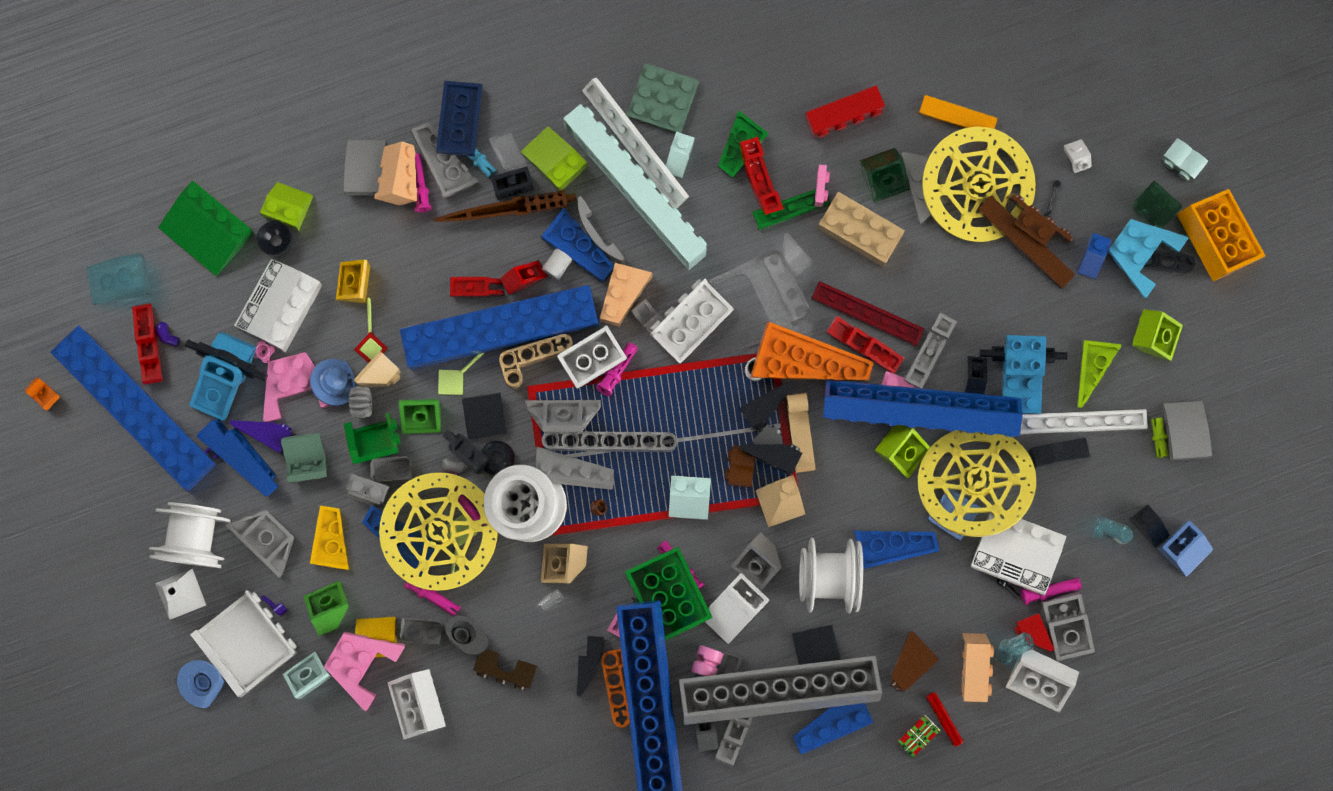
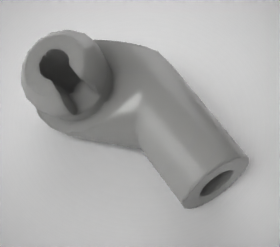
M445 458L442 461L443 469L451 474L458 475L469 469L462 461L456 463L451 461L450 458Z

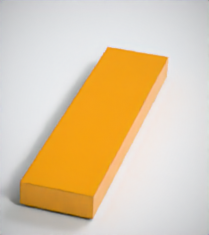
M927 95L924 96L919 111L920 115L961 128L988 127L994 129L998 119Z

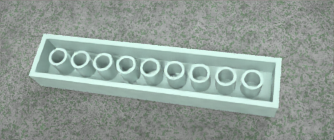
M580 104L563 118L564 128L689 271L706 257L707 243L701 236L697 238L693 233L694 228L689 222L684 223L680 218L682 216L675 207L673 209L670 207L668 198L663 193L659 194L655 188L657 186L650 178L647 180L643 176L644 171L638 164L634 165L631 162V156L625 149L622 151L618 147L619 143L613 135L609 137L605 132L607 130L600 121H595L593 112L588 107L584 108Z

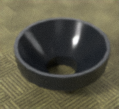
M270 221L259 229L257 244L265 254L280 256L291 247L292 233L284 223ZM276 235L282 238L281 244L273 246L271 238Z
M491 441L481 450L490 459L494 451L502 453L500 462L490 460L483 469L490 475L495 476L501 470L514 465V451L509 444L503 441Z

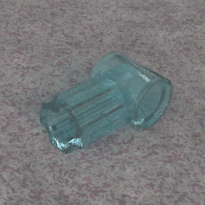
M1023 632L1012 639L1002 640L995 653L996 661L1002 665L1010 664L1013 658L1033 649L1035 645L1033 638L1029 633Z

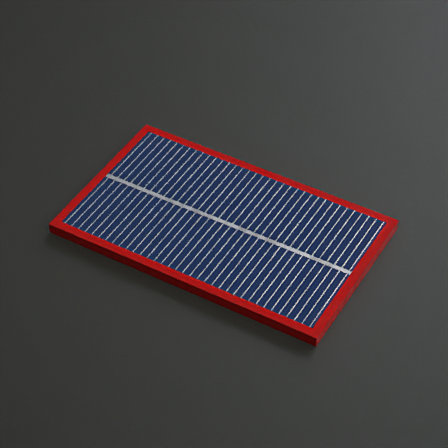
M757 353L623 372L621 374V381L615 385L611 396H605L596 389L597 384L602 382L605 375L596 377L578 389L571 380L527 386L529 400H601V408L583 431L673 433L677 438V447L672 452L553 451L613 469L614 485L613 489L610 490L561 484L566 495L567 510L562 524L550 536L674 519V517H669L671 476L711 478L708 513L761 506L755 490L790 477V475L755 459L752 487L728 486V481L725 480L726 469H730L731 461H727L728 449L732 450L733 445L751 444L752 440L764 429L763 427L760 430H756V428L751 430L740 408L782 386L781 378H762L758 381L748 379L745 374V367L749 360L756 358ZM752 362L748 365V371L750 374L752 372L755 362ZM783 400L766 424L776 426L781 431L782 443L789 446L791 439L785 400ZM531 416L535 447L545 449L542 444V436L546 432L540 429ZM550 436L546 439L545 443L548 446H553L556 443V438ZM568 437L565 440V444L568 446H573L576 443L574 437ZM588 437L584 443L587 446H593L596 440L593 437ZM607 437L604 440V444L609 447L613 446L615 439ZM627 437L624 440V444L628 447L633 446L635 440L631 437ZM650 437L645 438L643 444L646 447H651L654 444V440ZM665 438L663 444L666 447H671L674 441L671 438ZM794 470L792 476H794L797 484L796 471ZM602 499L607 504V512L604 515H593L590 511L591 503Z

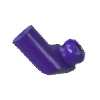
M160 322L155 328L160 341L178 347L180 338L169 335L168 324Z

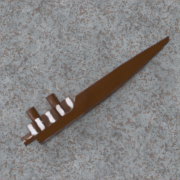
M565 190L532 196L512 197L513 200L477 206L435 218L433 221H463L509 214L518 216L568 207L567 202L577 201L576 194L566 195Z

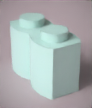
M1178 138L1162 157L1163 164L1168 169L1177 170L1180 178L1191 182L1208 162L1205 157Z

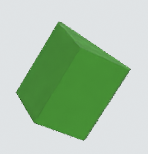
M438 399L399 400L402 434L441 432V403Z

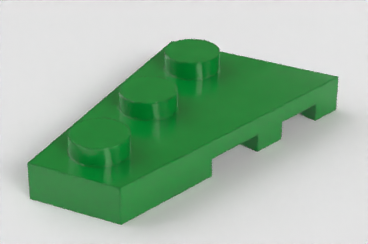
M738 110L718 168L733 179L744 166L740 142L758 137L761 144L769 133Z

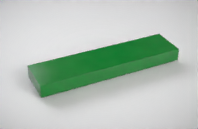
M816 189L781 201L783 210L765 215L762 209L752 211L758 230H762L829 206L831 204L828 197L827 202H824L822 207H815Z

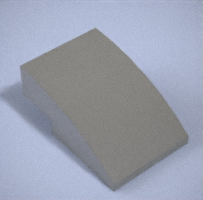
M386 140L347 141L344 172L345 195L375 196V193L378 192L380 184L377 183V180L382 174L383 168L380 165Z
M1203 401L1164 403L1166 435H1168L1166 440L1169 444L1170 461L1212 457L1210 434Z
M1075 591L1040 601L1056 661L1095 652L1081 593Z

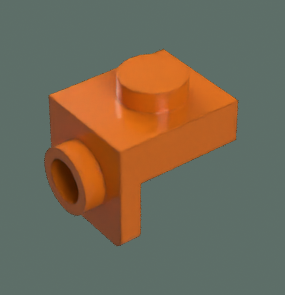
M36 377L24 390L46 411L60 398L39 377Z

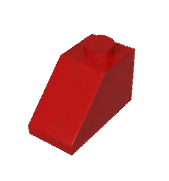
M537 260L513 267L500 280L508 295L523 291L548 276L542 270L543 267L540 261Z
M1039 613L1015 623L1014 632L1018 639L1021 638L1022 642L1046 652L1054 650Z

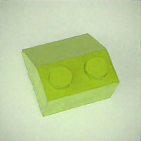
M277 182L267 194L260 214L263 218L282 222L287 227L299 231L313 195Z
M1143 309L1132 346L1144 353L1172 361L1183 325L1162 311Z
M895 425L877 446L875 452L895 470L909 479L922 462L930 446L913 428L905 425Z

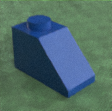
M1093 233L1088 240L1077 273L1096 279L1112 239Z

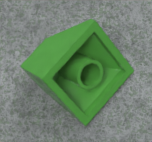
M340 580L304 596L310 620L319 636L338 628L349 607Z

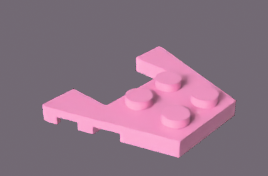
M306 352L268 362L263 414L264 422L282 419L278 399L312 390L310 376L315 365ZM319 400V403H320V407H321V408H325V407L331 406V405H327V404H325V403H323V402H321V401Z
M344 632L325 663L324 668L364 711H367L376 694L358 685L378 652L396 662L405 645Z

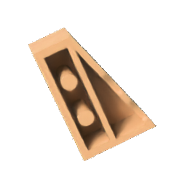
M398 142L384 146L380 165L383 168L382 174L377 180V183L380 185L374 198L398 206L417 201L414 145Z
M615 263L600 315V322L619 327L648 282L652 279L653 273Z
M962 633V639L965 641L964 652H962V658H964L962 698L964 701L988 702V696H991L992 693L989 676L992 677L993 674L990 657L994 655V647L990 644L986 634Z

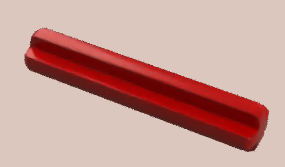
M935 692L930 693L926 696V699L954 747L961 745L963 739Z

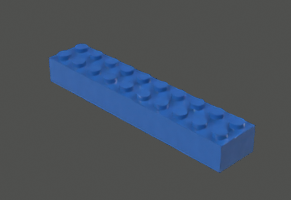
M590 285L402 328L400 329L407 366L413 370L597 327L599 322Z
M78 325L50 352L184 490L189 492L217 465L81 326Z
M826 380L823 418H828L829 420L844 419L849 422L886 423L890 426L905 425L910 428L918 426L930 430L939 428L946 431H965L966 433L980 432L986 435L1001 434L1006 437L1020 436L1023 417L1021 398Z
M661 601L620 604L616 606L638 791H683Z

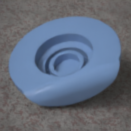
M324 360L315 366L310 376V386L314 395L321 402L331 406H340L348 403L350 389L356 387L357 384L354 381L355 377L350 366L344 360Z
M193 660L186 663L180 669L177 677L178 689L183 698L191 705L201 708H207L211 705L225 683L219 671L212 664L203 660Z

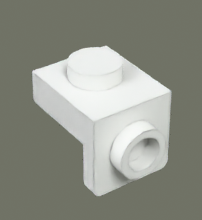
M1082 139L1064 145V151L1072 163L1074 173L1086 170L1092 166L1091 154Z

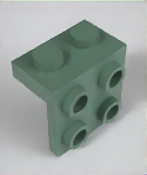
M319 433L290 436L281 439L287 464L286 477L288 483L327 477V461Z

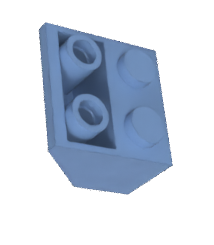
M1188 520L1157 550L1187 577L1213 551V548L1205 535Z

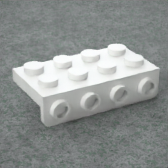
M698 279L691 286L693 291L689 295L684 293L678 299L680 304L675 309L671 307L664 314L666 318L662 322L658 320L651 327L653 331L650 335L679 364L734 310L706 279L703 281Z

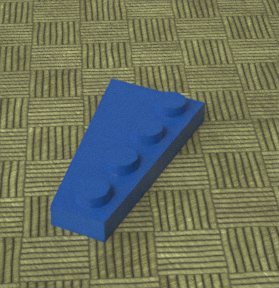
M563 208L543 233L541 239L554 249H559L566 253L572 259V262L604 283L613 271L614 265L595 246L592 239L583 232L580 225L568 214L569 212Z
M371 505L362 523L380 539L379 529L383 511ZM396 519L395 531H402L405 524ZM416 531L408 534V537L421 538L422 534ZM427 537L428 541H430V542L433 541V542L437 543L436 545H440L438 542H436V541L432 540L431 538ZM405 542L398 543L397 548L403 559L416 569L419 565L418 559ZM411 542V545L421 556L424 542ZM428 547L426 560H429L435 548Z
M854 531L856 541H861L863 569L940 551L935 532Z
M865 703L830 707L795 734L793 738L802 755L873 723V720Z

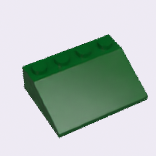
M193 180L180 193L158 226L163 233L215 276L223 270L254 234L251 228Z
M679 546L625 571L624 576L637 602L661 601L665 641L713 618Z

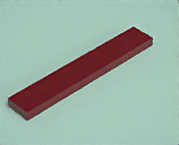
M821 281L818 282L811 297L812 300L915 347H917L925 329Z

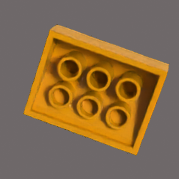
M1229 189L1196 202L1176 214L1213 282L1265 257L1261 246Z

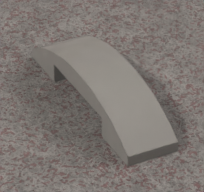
M581 196L578 197L579 215L587 235L592 239L595 246L608 258L623 264L625 262L623 255L614 243L608 247L605 245L588 220L592 216V211Z
M939 313L904 381L922 389L957 321Z

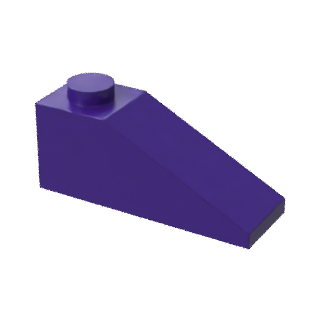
M231 420L229 423L281 455L284 453L281 439L294 436L290 432L292 428L284 423L278 425L270 422Z

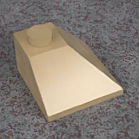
M379 351L354 381L358 386L388 387L390 384L394 385L401 376L399 374L401 371Z
M794 476L775 481L755 490L768 527L805 515Z
M544 544L541 583H571L586 567L588 546Z

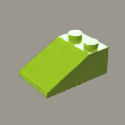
M549 126L520 151L557 191L564 190L588 168L585 159Z

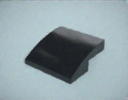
M501 392L462 398L468 439L507 434Z
M833 624L792 633L799 665L841 660Z

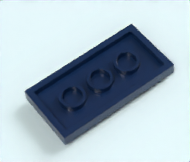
M444 81L436 146L437 154L475 157L482 84Z

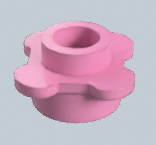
M259 341L254 358H259L263 363H268L270 356L275 353L274 346H268L264 341Z

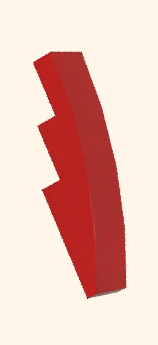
M152 304L132 306L134 336L137 343L142 383L146 385L163 382Z
M838 316L834 317L825 332L890 373L895 374L904 360V357L876 338L870 337L859 328L853 327Z

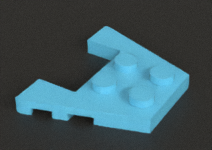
M1130 219L1108 252L1121 270L1129 277L1133 286L1138 289L1142 298L1146 299L1156 284L1141 274V269L1161 242L1178 253L1189 238Z

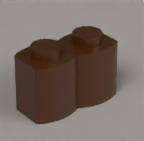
M733 445L732 450L728 449L727 461H731L730 469H726L725 480L728 481V486L751 488L755 458L739 451L740 446Z

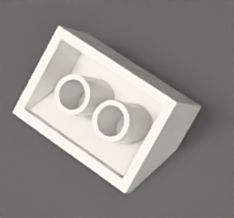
M608 326L603 327L557 355L558 361L577 389L627 359Z
M1024 647L1005 687L1056 712H1060L1075 688L1079 671L1028 647Z
M429 669L411 673L387 682L403 739L446 726Z

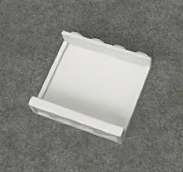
M248 590L245 591L246 594L204 627L190 634L238 697H243L297 654L295 650L297 646L291 638L287 640L283 635L285 632L283 627L279 623L275 624L271 619L273 615L267 607L263 609L260 605L261 599L255 592L251 593Z

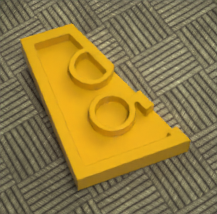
M320 505L310 564L349 570L340 509Z

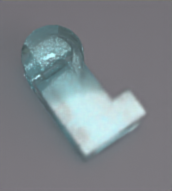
M1100 517L1093 537L1101 539L1105 535L1113 538L1118 544H1126L1132 540L1133 531L1128 526L1105 517Z

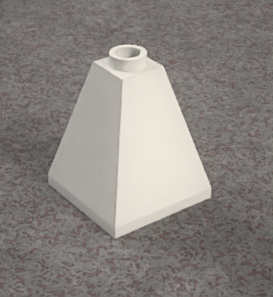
M193 569L155 583L169 620L206 606Z

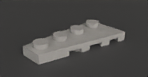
M429 122L411 129V134L443 199L479 183L456 155L436 153L438 133Z
M536 447L535 468L541 470L552 483L613 489V469Z

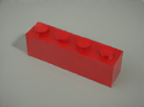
M876 85L805 112L804 118L812 137L818 136V138L827 136L832 130L841 131L848 124L854 123L856 125L863 122L866 117L871 116L874 118L881 115L885 104Z

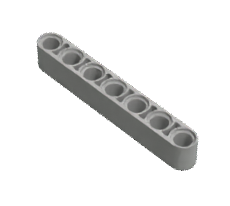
M546 432L542 436V444L545 449L550 451L672 452L677 447V438L673 433ZM550 436L556 438V443L553 446H548L545 443L546 439ZM574 437L576 443L573 446H568L565 444L566 438ZM593 437L596 442L593 446H587L584 443L585 439ZM607 437H612L615 439V444L610 447L606 446L604 440ZM627 437H631L635 440L633 446L628 447L624 444V440ZM645 438H652L654 440L653 446L646 447L643 444ZM671 438L674 444L671 447H666L663 444V440Z

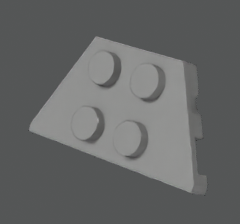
M901 152L919 224H922L931 216L926 206L922 189L923 171L928 157ZM942 163L938 173L937 183L939 185L945 184L947 178L944 163ZM946 195L940 196L943 205L950 200Z
M525 400L526 410L543 432H582L601 408V400Z
M267 510L225 525L279 578L282 577L295 537Z

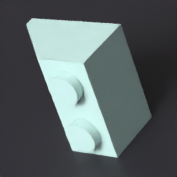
M671 476L669 517L708 520L711 478Z

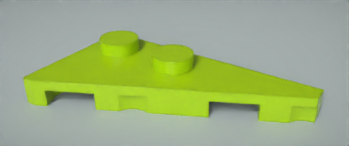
M1083 341L1077 408H1082L1087 402L1115 355L1120 350L1121 344Z

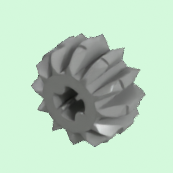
M356 386L351 388L348 400L352 417L358 419L370 417L373 411V404L369 387Z

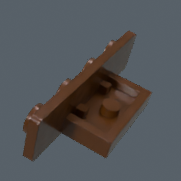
M1011 193L1007 196L1009 201L1022 209L1013 225L1040 245L1046 246L1054 234L1067 243L1073 241V238L1070 236L1071 233L1063 227L1060 229L1055 225L1056 222L1052 218L1039 214L1040 210L1033 205L1029 206L1024 203L1025 199L1017 193Z

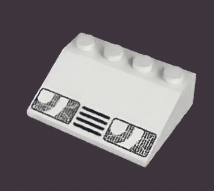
M271 259L234 326L286 353L323 285L320 281Z
M991 512L987 516L986 521L995 518ZM1020 519L1015 525L1003 532L980 537L971 568L1045 596L1061 555L1066 536Z

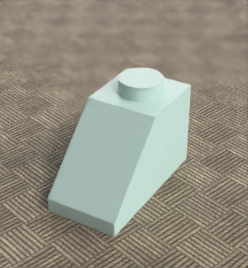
M679 132L675 134L666 167L673 176L683 178L695 138Z

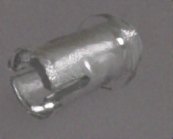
M556 588L545 598H540L541 601L538 604L544 612L550 611V608L561 599H564V597Z

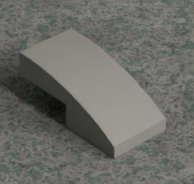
M645 298L630 310L649 334L653 331L651 327L658 320L660 322L664 320Z

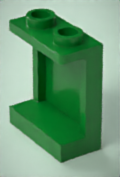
M385 413L387 421L357 429L353 428L351 422L344 423L348 451L353 464L399 453L398 444H401L398 432L395 433L398 427L395 418L391 419L390 413Z

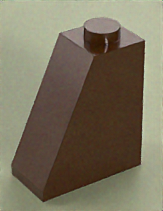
M913 630L907 634L890 675L892 680L890 684L898 692L900 690L905 692L939 661L938 657Z

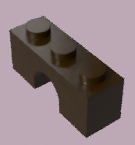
M487 649L478 654L473 669L477 671L476 676L488 679V676L496 678L495 682L504 685L510 682L515 684L514 688L525 691L526 688L531 689L538 666L518 660L514 670L503 672L498 665L501 654Z

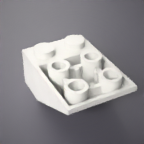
M740 573L710 605L708 609L713 618L705 623L729 644L770 600Z

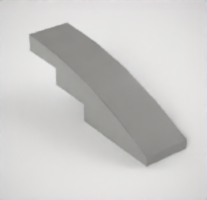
M753 717L730 719L715 756V761L733 767Z

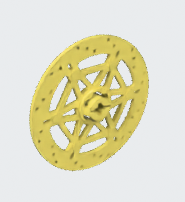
M969 127L948 135L933 149L923 171V196L930 214L945 231L966 241L987 242L1004 237L993 225L988 227L971 226L973 218L984 217L981 213L976 214V210L981 202L984 203L990 196H993L1004 208L1008 201L1007 196L1011 193L1013 185H1020V196L1025 199L1024 203L1027 205L1033 204L1035 196V174L1028 155L1013 138L993 128ZM969 142L987 143L986 150L964 154L960 152L958 147ZM999 148L1004 150L1014 161L1018 169L1017 173L1012 174L997 156ZM982 155L977 167L967 157ZM949 156L953 161L945 184L939 185L937 183L939 169L944 159ZM989 156L990 162L987 170L982 165ZM960 161H963L970 167L967 173L964 171ZM994 161L998 163L1005 174L992 173ZM955 167H957L963 178L951 182ZM974 172H980V174L971 177L975 174ZM995 178H1004L1008 181L996 185ZM976 182L982 184L985 183V185H982L981 187L976 185L973 186V184H975ZM961 183L963 191L951 190L950 187ZM1007 187L1004 199L1001 202L996 190ZM986 192L983 195L984 197H978L979 194ZM946 195L961 213L959 221L946 211L940 196ZM953 195L966 196L964 208L960 206ZM970 199L976 201L971 212H968ZM1015 206L1011 214L1017 218L1022 209Z
M955 430L937 440L925 454L918 473V490L926 511L942 527L964 536H990L1009 529L1026 514L1035 496L1036 472L1028 452L1013 437H1006L1001 434L986 435L980 432L966 433L965 431ZM974 441L991 444L988 449L962 450L959 446L960 444ZM1001 450H1005L1011 455L1020 473H1011L999 456ZM949 452L952 455V459L941 477H934L933 474L939 460L944 454ZM967 455L984 456L975 464ZM991 456L992 459L989 467L983 466L982 464ZM960 458H963L970 466L964 469ZM995 461H998L1005 473L992 472ZM954 463H957L961 473L947 476ZM986 474L989 476V477H988V481H989V486H988V487H987V477H986ZM966 475H967V487H968V488L965 487V476H966ZM994 478L1008 479V481L994 483ZM960 480L959 485L946 483L947 481ZM1012 486H1021L1017 500L1010 509L1005 511L1002 504ZM1006 487L1000 500H998L993 489ZM935 489H942L955 507L952 513L946 511L939 503L934 493ZM948 489L961 490L959 501L953 498ZM990 494L994 505H991L984 496ZM965 495L972 497L965 506H962ZM976 499H979L987 506L986 508H970ZM991 512L995 517L994 519L980 522L963 519L966 513Z
M449 473L424 474L403 484L387 502L380 521L379 535L381 548L391 568L408 583L422 589L435 591L454 589L476 578L491 560L498 537V532L489 524L484 507L482 506L484 505L485 494L469 480ZM426 489H449L447 497L421 500L418 496L419 492ZM460 495L466 496L475 505L480 514V520L473 521L458 502ZM409 502L412 509L402 531H395L397 516L403 505ZM444 502L438 513H434L427 504ZM452 503L450 515H443L442 513L447 505ZM420 507H423L431 515L426 520L419 510ZM456 507L465 516L467 521H453ZM417 513L422 525L409 529L412 518ZM441 518L442 521H448L450 523V532L452 533L450 539L448 538L449 529L447 525L441 521H435L434 519ZM427 525H429L428 533H429L430 537H431L434 541L442 542L443 544H441V545H436L437 543H435V542H433V541H431V542L428 541V539H427V537H426V536H428L427 530H426V526H427ZM433 525L439 529L443 527L442 535L444 539L438 534L434 535L436 531ZM455 526H469V529L457 533ZM421 530V538L408 537V534ZM475 532H482L483 537L480 548L472 561H468L465 554ZM469 534L465 546L461 550L455 538ZM405 542L418 559L419 565L416 569L403 559L397 548L398 543ZM411 542H424L421 556L411 545ZM453 543L458 556L452 554L447 549V546ZM428 547L435 548L429 560H426ZM441 549L451 557L450 560L434 562ZM456 563L459 567V571L448 575L436 576L428 574L431 566Z

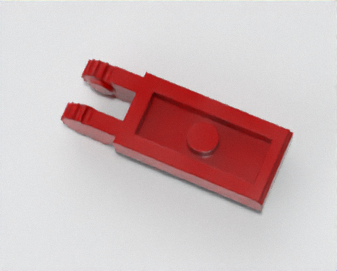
M450 277V297L504 296L503 290H489V284L502 285L503 283L500 278Z

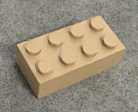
M840 192L836 194L817 228L883 268L905 232L902 228Z

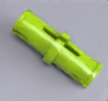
M1163 418L1151 419L1153 429L1152 441L1155 442L1156 458L1169 457L1166 442L1168 435H1165Z

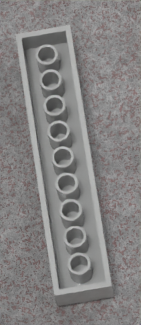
M876 656L679 679L678 684L684 725L880 701L882 696Z

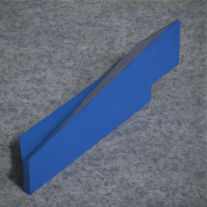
M216 419L210 421L197 434V437L264 496H269L278 488V485L273 480L275 478L274 471L237 428L228 431L221 420Z

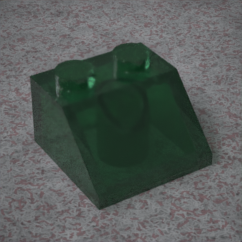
M895 147L859 160L864 180L874 203L910 190L903 158Z
M1155 180L1132 204L1134 211L1139 216H1144L1148 220L1149 225L1161 229L1183 207Z

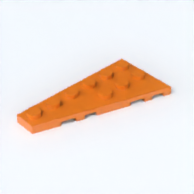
M767 322L750 378L869 380L874 362L777 324Z

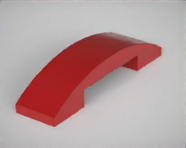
M755 137L740 142L745 170L763 213L767 215L783 210L777 191H774L763 160L764 152L759 138Z

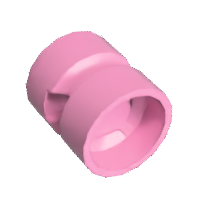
M700 645L696 654L698 660L694 661L691 672L701 676L717 675L718 669L716 666L721 664L724 654Z

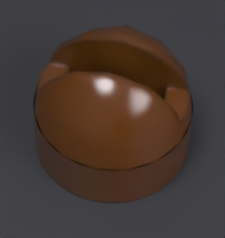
M602 499L595 500L590 505V511L593 515H604L607 512V504Z

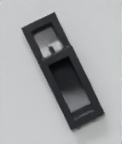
M587 637V656H579L577 696L583 695L596 673L602 654L604 637Z

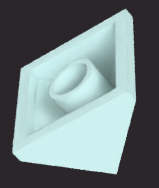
M313 652L283 673L296 699L303 698L333 677L324 668L325 664L316 652Z

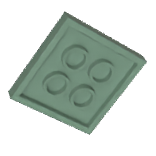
M645 63L626 116L675 134L676 132L682 133L699 80Z

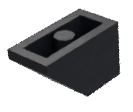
M968 356L964 393L985 394L987 358Z
M1148 504L1129 518L1154 548L1170 536L1161 518Z

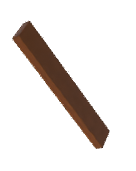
M990 196L977 210L1059 288L1063 289L1076 275L1046 246L1043 247L1013 225L1016 218L994 197Z

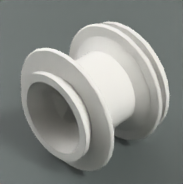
M513 465L501 470L489 482L484 495V511L492 528L506 538L524 542H536L552 535L562 524L567 510V500L562 485L552 483L541 470L528 465ZM526 486L530 489L528 494L524 492ZM514 494L518 495L517 501L512 499ZM526 501H529V504H531L530 508L525 504ZM517 508L518 514L514 516L513 509ZM530 515V518L525 521V516Z
M175 502L167 503L170 509H155L158 513L170 516L165 545L149 547V550L155 551L154 555H150L149 558L221 568V565H218V560L223 561L224 558L210 552L215 522L229 523L231 521L230 519L217 516V513H221V510Z
M811 537L808 544V552L806 548L801 549L799 567L800 601L804 602L806 599L809 613L813 611L815 598L844 599L845 609L848 614L851 613L852 608L854 612H859L863 589V551L861 541H856L854 545L853 540L850 538L847 542L845 553L816 552L815 540Z

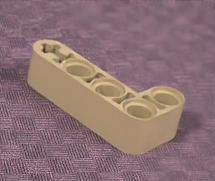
M561 334L502 352L499 362L507 386L512 389L519 388L523 383L521 367L557 357V355L573 346L572 338L567 334ZM563 340H565V342L568 343L567 348L559 346L562 344ZM554 342L556 343L558 351H555L554 349ZM542 346H550L551 351L548 354L541 353ZM525 351H530L533 354L528 360L522 358V354ZM505 357H513V363L505 365L503 363ZM511 375H518L519 381L512 384L509 382V377Z
M807 394L787 395L785 400L791 444L799 447V451L802 452L795 471L796 473L815 471Z

